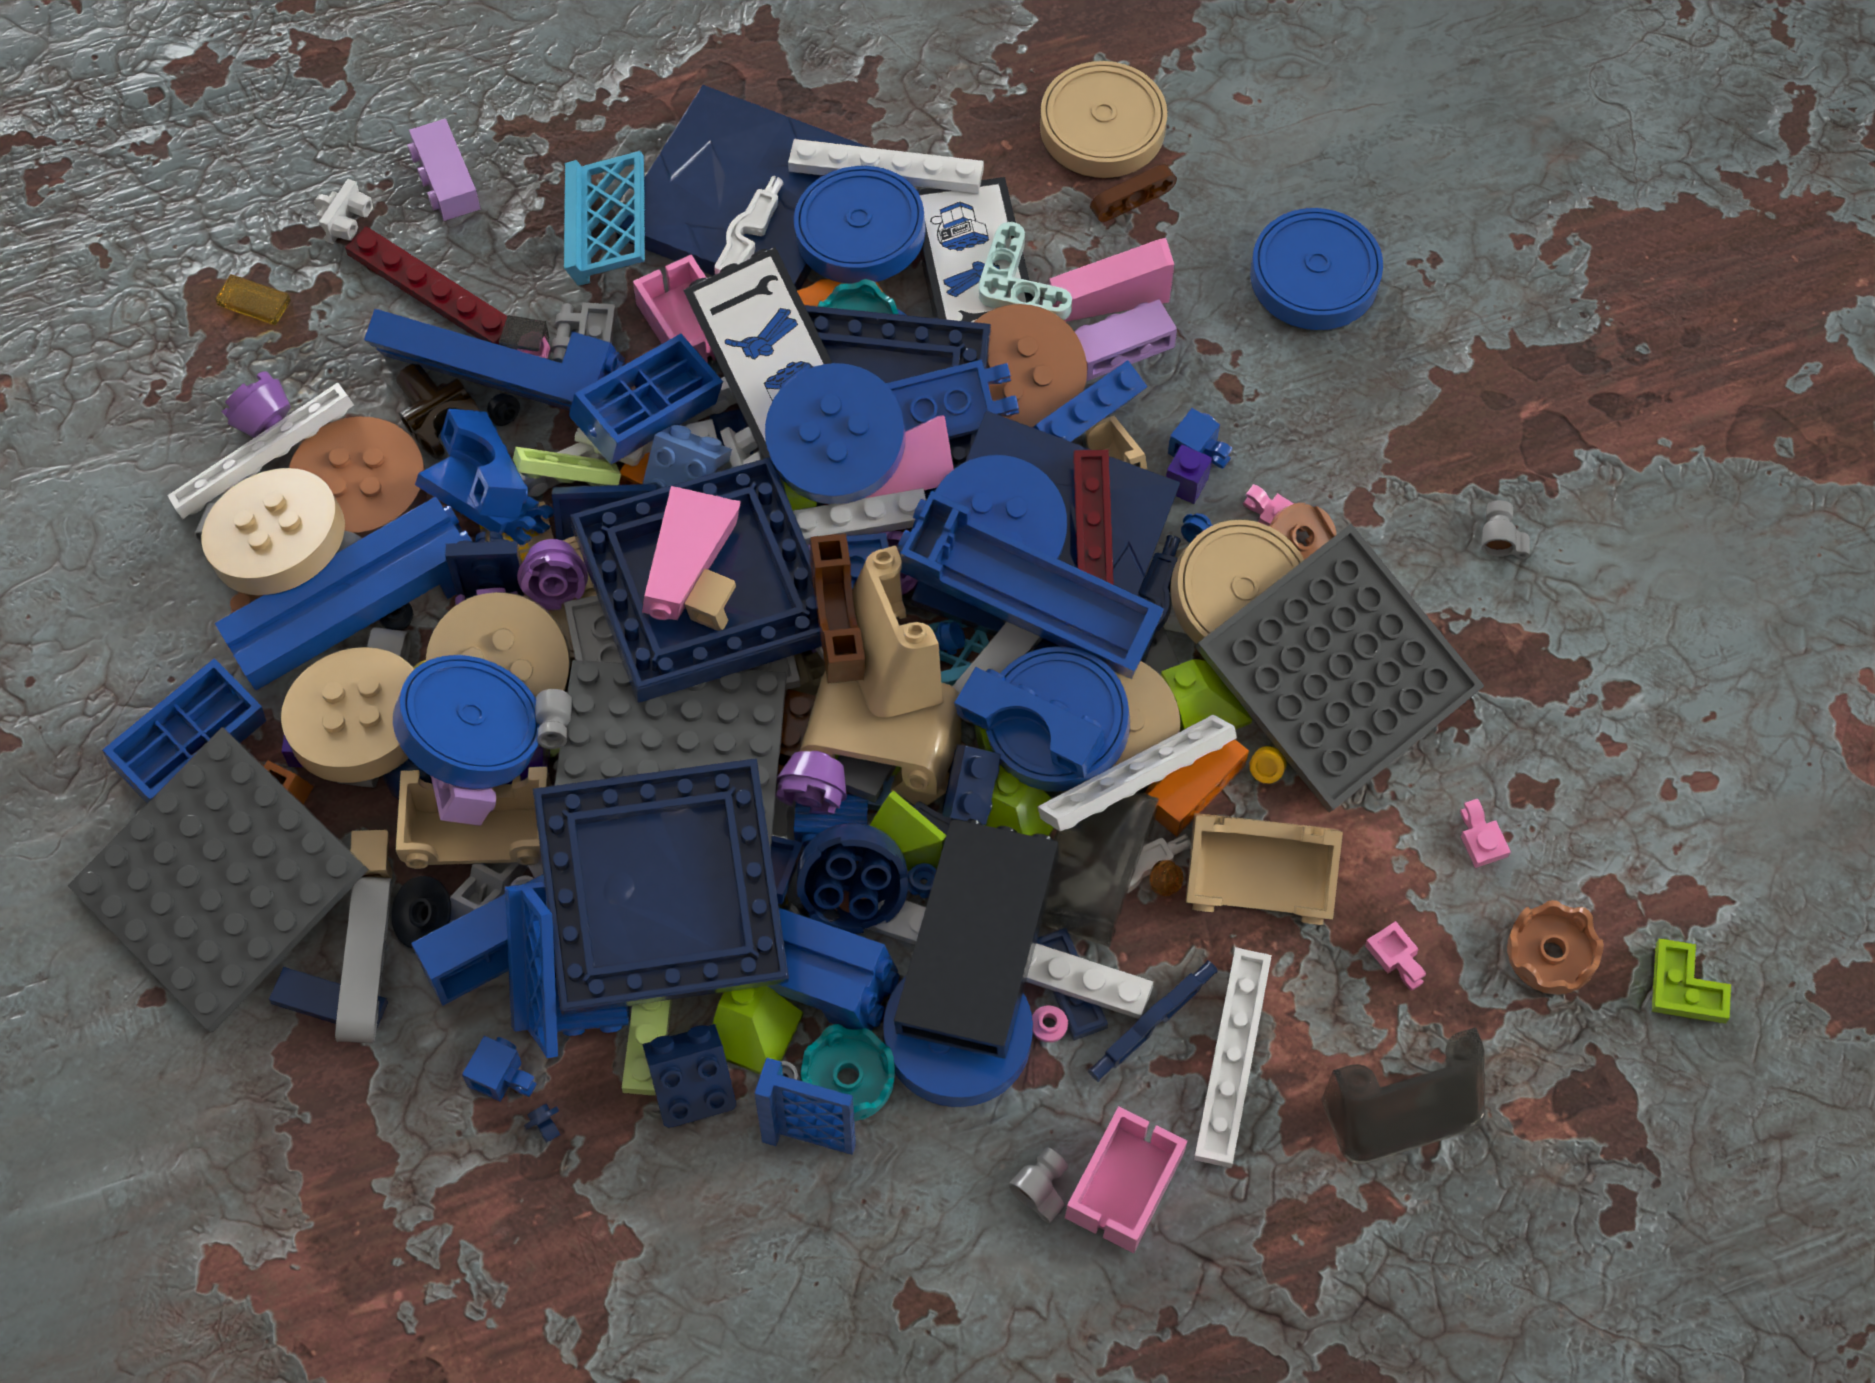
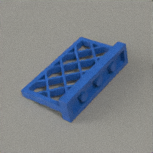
M542 882L505 887L511 1027L515 1032L528 1030L546 1058L558 1057L552 913L546 906L545 885Z
M766 1057L754 1093L762 1143L777 1146L781 1134L853 1155L856 1146L853 1096L783 1076L782 1062Z

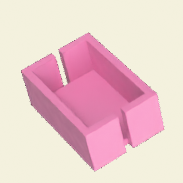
M692 255L665 266L669 290L666 293L663 276L659 269L633 281L636 304L661 344L682 334L707 363V357L709 356L716 360L683 291L693 281L699 278H706Z
M1118 1106L1067 1204L1065 1219L1095 1234L1101 1228L1104 1230V1239L1134 1253L1184 1155L1187 1140L1156 1125L1151 1142L1148 1143L1144 1139L1147 1134L1149 1121Z

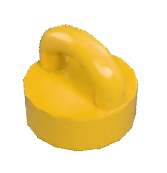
M1270 746L1259 748L1254 752L1249 762L1252 776L1256 780L1268 784L1278 781L1287 766L1286 759L1280 751Z

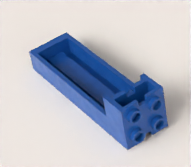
M374 309L364 338L368 344L376 347V350L386 357L410 364H420L421 367L568 411L571 409L574 393L626 365L624 362L625 358L619 352H616V348L610 342L573 331L563 361L559 363L379 309Z
M931 491L927 501L924 499L919 501L913 514L915 519L911 532L908 530L904 531L897 547L900 550L899 554L902 561L901 573L1056 645L1088 652L1101 659L1113 671L1127 678H1133L1162 617L1164 608L970 519V508L934 491Z
M434 497L336 553L327 566L307 582L284 592L263 595L217 621L215 625L255 691L438 585H440L447 599L455 596L457 593L445 557L446 544L472 540L466 530L463 531L451 507L447 505L443 508L437 497Z
M779 908L789 981L788 983L769 985L768 987L781 996L822 1010L829 1023L840 1024L844 1028L851 1030L866 1028L872 1031L873 1027H878L884 1015V1006L880 1004L883 998L888 996V993L892 994L899 981L898 969L886 946Z

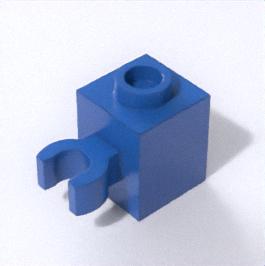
M1191 408L1170 435L1168 454L1175 457L1182 444L1212 457V463L1224 469L1231 459L1228 455L1232 451V447L1224 442L1217 441L1220 424L1212 416Z
M483 1036L462 1074L467 1087L501 1102L508 1087L530 1097L537 1083L533 1081V1075L518 1070L522 1062L516 1050L517 1047L501 1037L493 1040Z

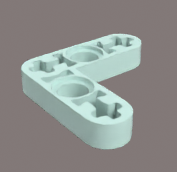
M1015 222L1001 224L996 230L979 281L980 301L985 306L991 308L1012 304L1033 305L1049 310L1063 320L1068 318L1072 312V296L1066 289L1014 278L1025 246V231L1020 224ZM1009 236H1014L1015 238L1011 240L1010 249H1007L1005 240ZM1002 259L1007 260L1011 265L1007 269H997L993 264L997 260ZM993 287L998 288L994 294L988 293ZM1008 290H1011V298H1006ZM1028 292L1034 296V299L1024 303L1020 302L1016 297L1020 293ZM1040 297H1044L1042 305H1040ZM1056 301L1062 302L1058 308L1052 306Z

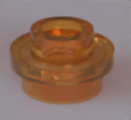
M1160 860L1155 863L1150 873V884L1157 895L1170 896L1178 892L1183 885V871L1173 861Z

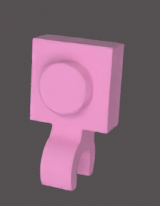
M1254 484L1246 493L1247 498L1243 502L1246 508L1260 514L1258 522L1267 526L1271 524L1274 516L1280 510L1294 504L1278 493L1271 500L1262 488Z
M1478 799L1464 803L1465 809L1460 810V813L1469 830L1463 831L1461 839L1474 867L1477 868L1507 858L1511 851L1497 821L1485 822L1484 811Z
M1396 921L1366 940V948L1387 974L1397 968L1403 982L1411 991L1423 984L1424 981L1421 978L1426 976V973L1413 959L1417 955L1418 948Z

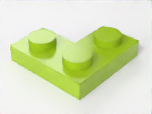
M1659 938L1655 947L1651 1012L1726 1024L1730 1019L1731 984L1694 978L1696 944Z

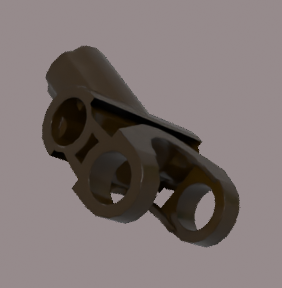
M420 364L406 366L396 377L397 384L413 403L399 412L404 426L430 456L435 459L445 454L438 436L442 431L448 409L458 408L461 410L480 411L457 378L438 388Z

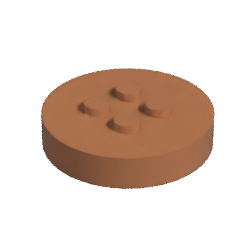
M1012 304L995 308L974 321L991 324L987 368L1008 363L1011 381L1004 384L989 385L992 401L1010 396H1016L1019 414L1005 418L1033 427L1084 391L1087 379V362L1083 346L1073 329L1056 314L1033 305Z
M350 417L326 424L319 428V431L314 436L305 439L301 443L289 465V468L305 470L317 475L329 486L344 514V531L355 533L361 538L368 536L422 505L427 496V492L415 485L418 473L426 470L417 444L402 428L379 418Z

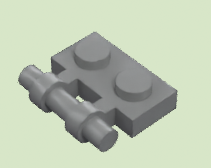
M582 303L581 313H573L574 307L571 304H562L560 313L556 315L555 320L557 335L552 340L551 351L554 353L553 361L562 363L570 340V331L573 329H579V334L612 344L616 318L615 304Z

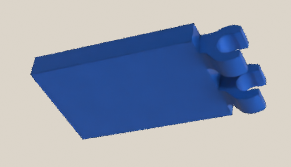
M981 359L886 383L896 396L901 407L905 432L930 419L944 415L948 439L977 433L986 411L1002 417L1019 414L1016 396L992 401L989 385L1004 384L1011 381L1008 363L984 369Z
M450 456L418 473L415 482L417 487L437 497L438 500L487 530L509 535L519 545H525L532 539L530 535L523 531V528L528 531L533 529L539 534L550 529V525L543 522L541 516L545 519L554 515L553 508L548 505L538 507L539 502L529 496L526 503L522 504L519 517L479 515L470 497V491L478 468L462 459Z

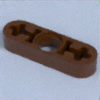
M1158 165L1101 192L1092 200L1090 209L1100 222H1107L1166 194L1175 186L1177 177L1168 165Z

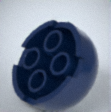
M843 823L829 827L817 834L807 844L800 857L797 869V895L809 912V917L813 920L853 934L864 933L865 928L878 925L884 921L886 923L890 922L905 903L908 892V874L905 858L895 841L886 833L873 826L862 823ZM843 890L849 891L850 912H846L839 907L844 898ZM884 901L883 905L878 910V903Z

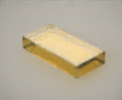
M230 274L215 298L218 306L273 325L278 323L291 301L288 293Z

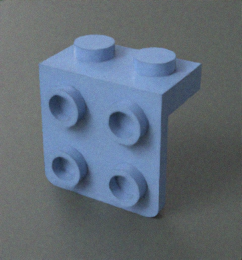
M672 425L654 435L643 484H656L657 489H661L715 473L716 469L729 462L732 449L721 445L722 442L716 438L700 437L692 434L691 430L685 426Z

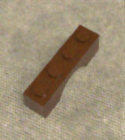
M846 533L810 537L809 559L827 683L864 680L865 655L861 629L857 625L854 610L851 563Z

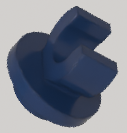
M546 1103L527 1114L530 1122L524 1125L525 1129L528 1130L537 1125L546 1143L558 1137L560 1133L551 1119V1116L559 1112L558 1107L556 1106L550 1110Z

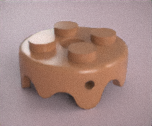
M1551 900L1533 909L1526 907L1520 913L1508 938L1507 953L1514 972L1524 983L1540 992L1559 995L1578 990L1590 981L1599 967L1604 943L1594 930L1593 916L1589 910L1584 907H1568L1558 901ZM1547 943L1557 944L1562 949L1563 956L1559 958L1550 957L1546 954L1544 945Z

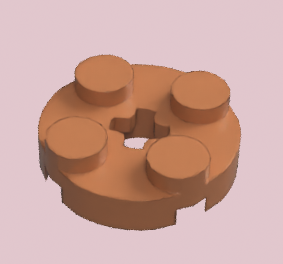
M1295 503L1283 508L1274 516L1269 525L1287 537L1299 550L1304 560L1336 536V528L1330 516L1323 509L1305 503ZM1297 529L1300 532L1306 531L1309 537L1305 540L1307 546L1297 542Z

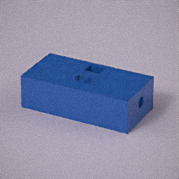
M679 334L574 393L569 416L612 465L653 441L655 434L672 425H681L715 405L723 381L682 334ZM635 386L636 389L632 391L630 388Z
M214 658L102 749L109 765L148 804L195 755L193 753L206 744L222 727L241 743L264 724L266 718L262 706Z
M542 874L525 884L536 882L544 884V876ZM505 894L411 943L419 963L442 1006L509 971Z

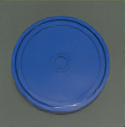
M851 166L825 174L804 191L798 200L794 212L796 241L802 258L815 272L836 282L853 284L863 279L878 282L890 278L904 270L914 261L925 240L924 207L919 193L904 177L880 167Z
M1323 208L1294 210L1270 222L1257 238L1250 267L1251 284L1260 303L1281 321L1310 330L1334 329L1357 320L1371 307L1377 296L1382 278L1383 257L1374 236L1367 228L1350 216Z
M842 363L823 364L797 374L774 397L765 422L766 445L776 472L793 491L819 503L846 504L872 495L893 476L904 454L906 432L902 410L896 396L878 376L854 365Z
M1006 455L982 456L956 467L936 488V493L970 508V519L1058 560L1060 559L1067 534L1065 504L1053 481L1033 464Z
M1047 647L1022 655L1000 673L1006 678V682L1016 687L1019 684L1025 685L1034 690L1038 695L1037 697L1047 702L1055 700L1062 703L1069 709V713L1080 718L1083 715L1093 718L1100 723L1105 737L1102 749L1085 778H1082L1052 763L1050 754L1051 739L1041 726L1024 719H1012L1002 722L992 730H986L992 752L1001 754L999 764L1007 773L1016 777L1021 783L1036 789L1068 791L1112 768L1116 764L1128 741L1130 713L1127 695L1120 679L1101 659L1076 648Z
M466 655L437 657L416 667L406 678L393 710L394 733L400 747L408 758L421 770L442 782L471 789L500 786L518 777L529 765L539 744L537 737L540 725L535 719L536 699L529 688L517 676L493 662Z
M906 976L900 981L892 992L886 1006L883 1033L884 1044L890 1047L893 1054L895 1075L910 1091L938 1105L967 1107L990 1101L1013 1085L1025 1068L1032 1044V1013L1024 993L1006 1059L896 1034L894 1018Z

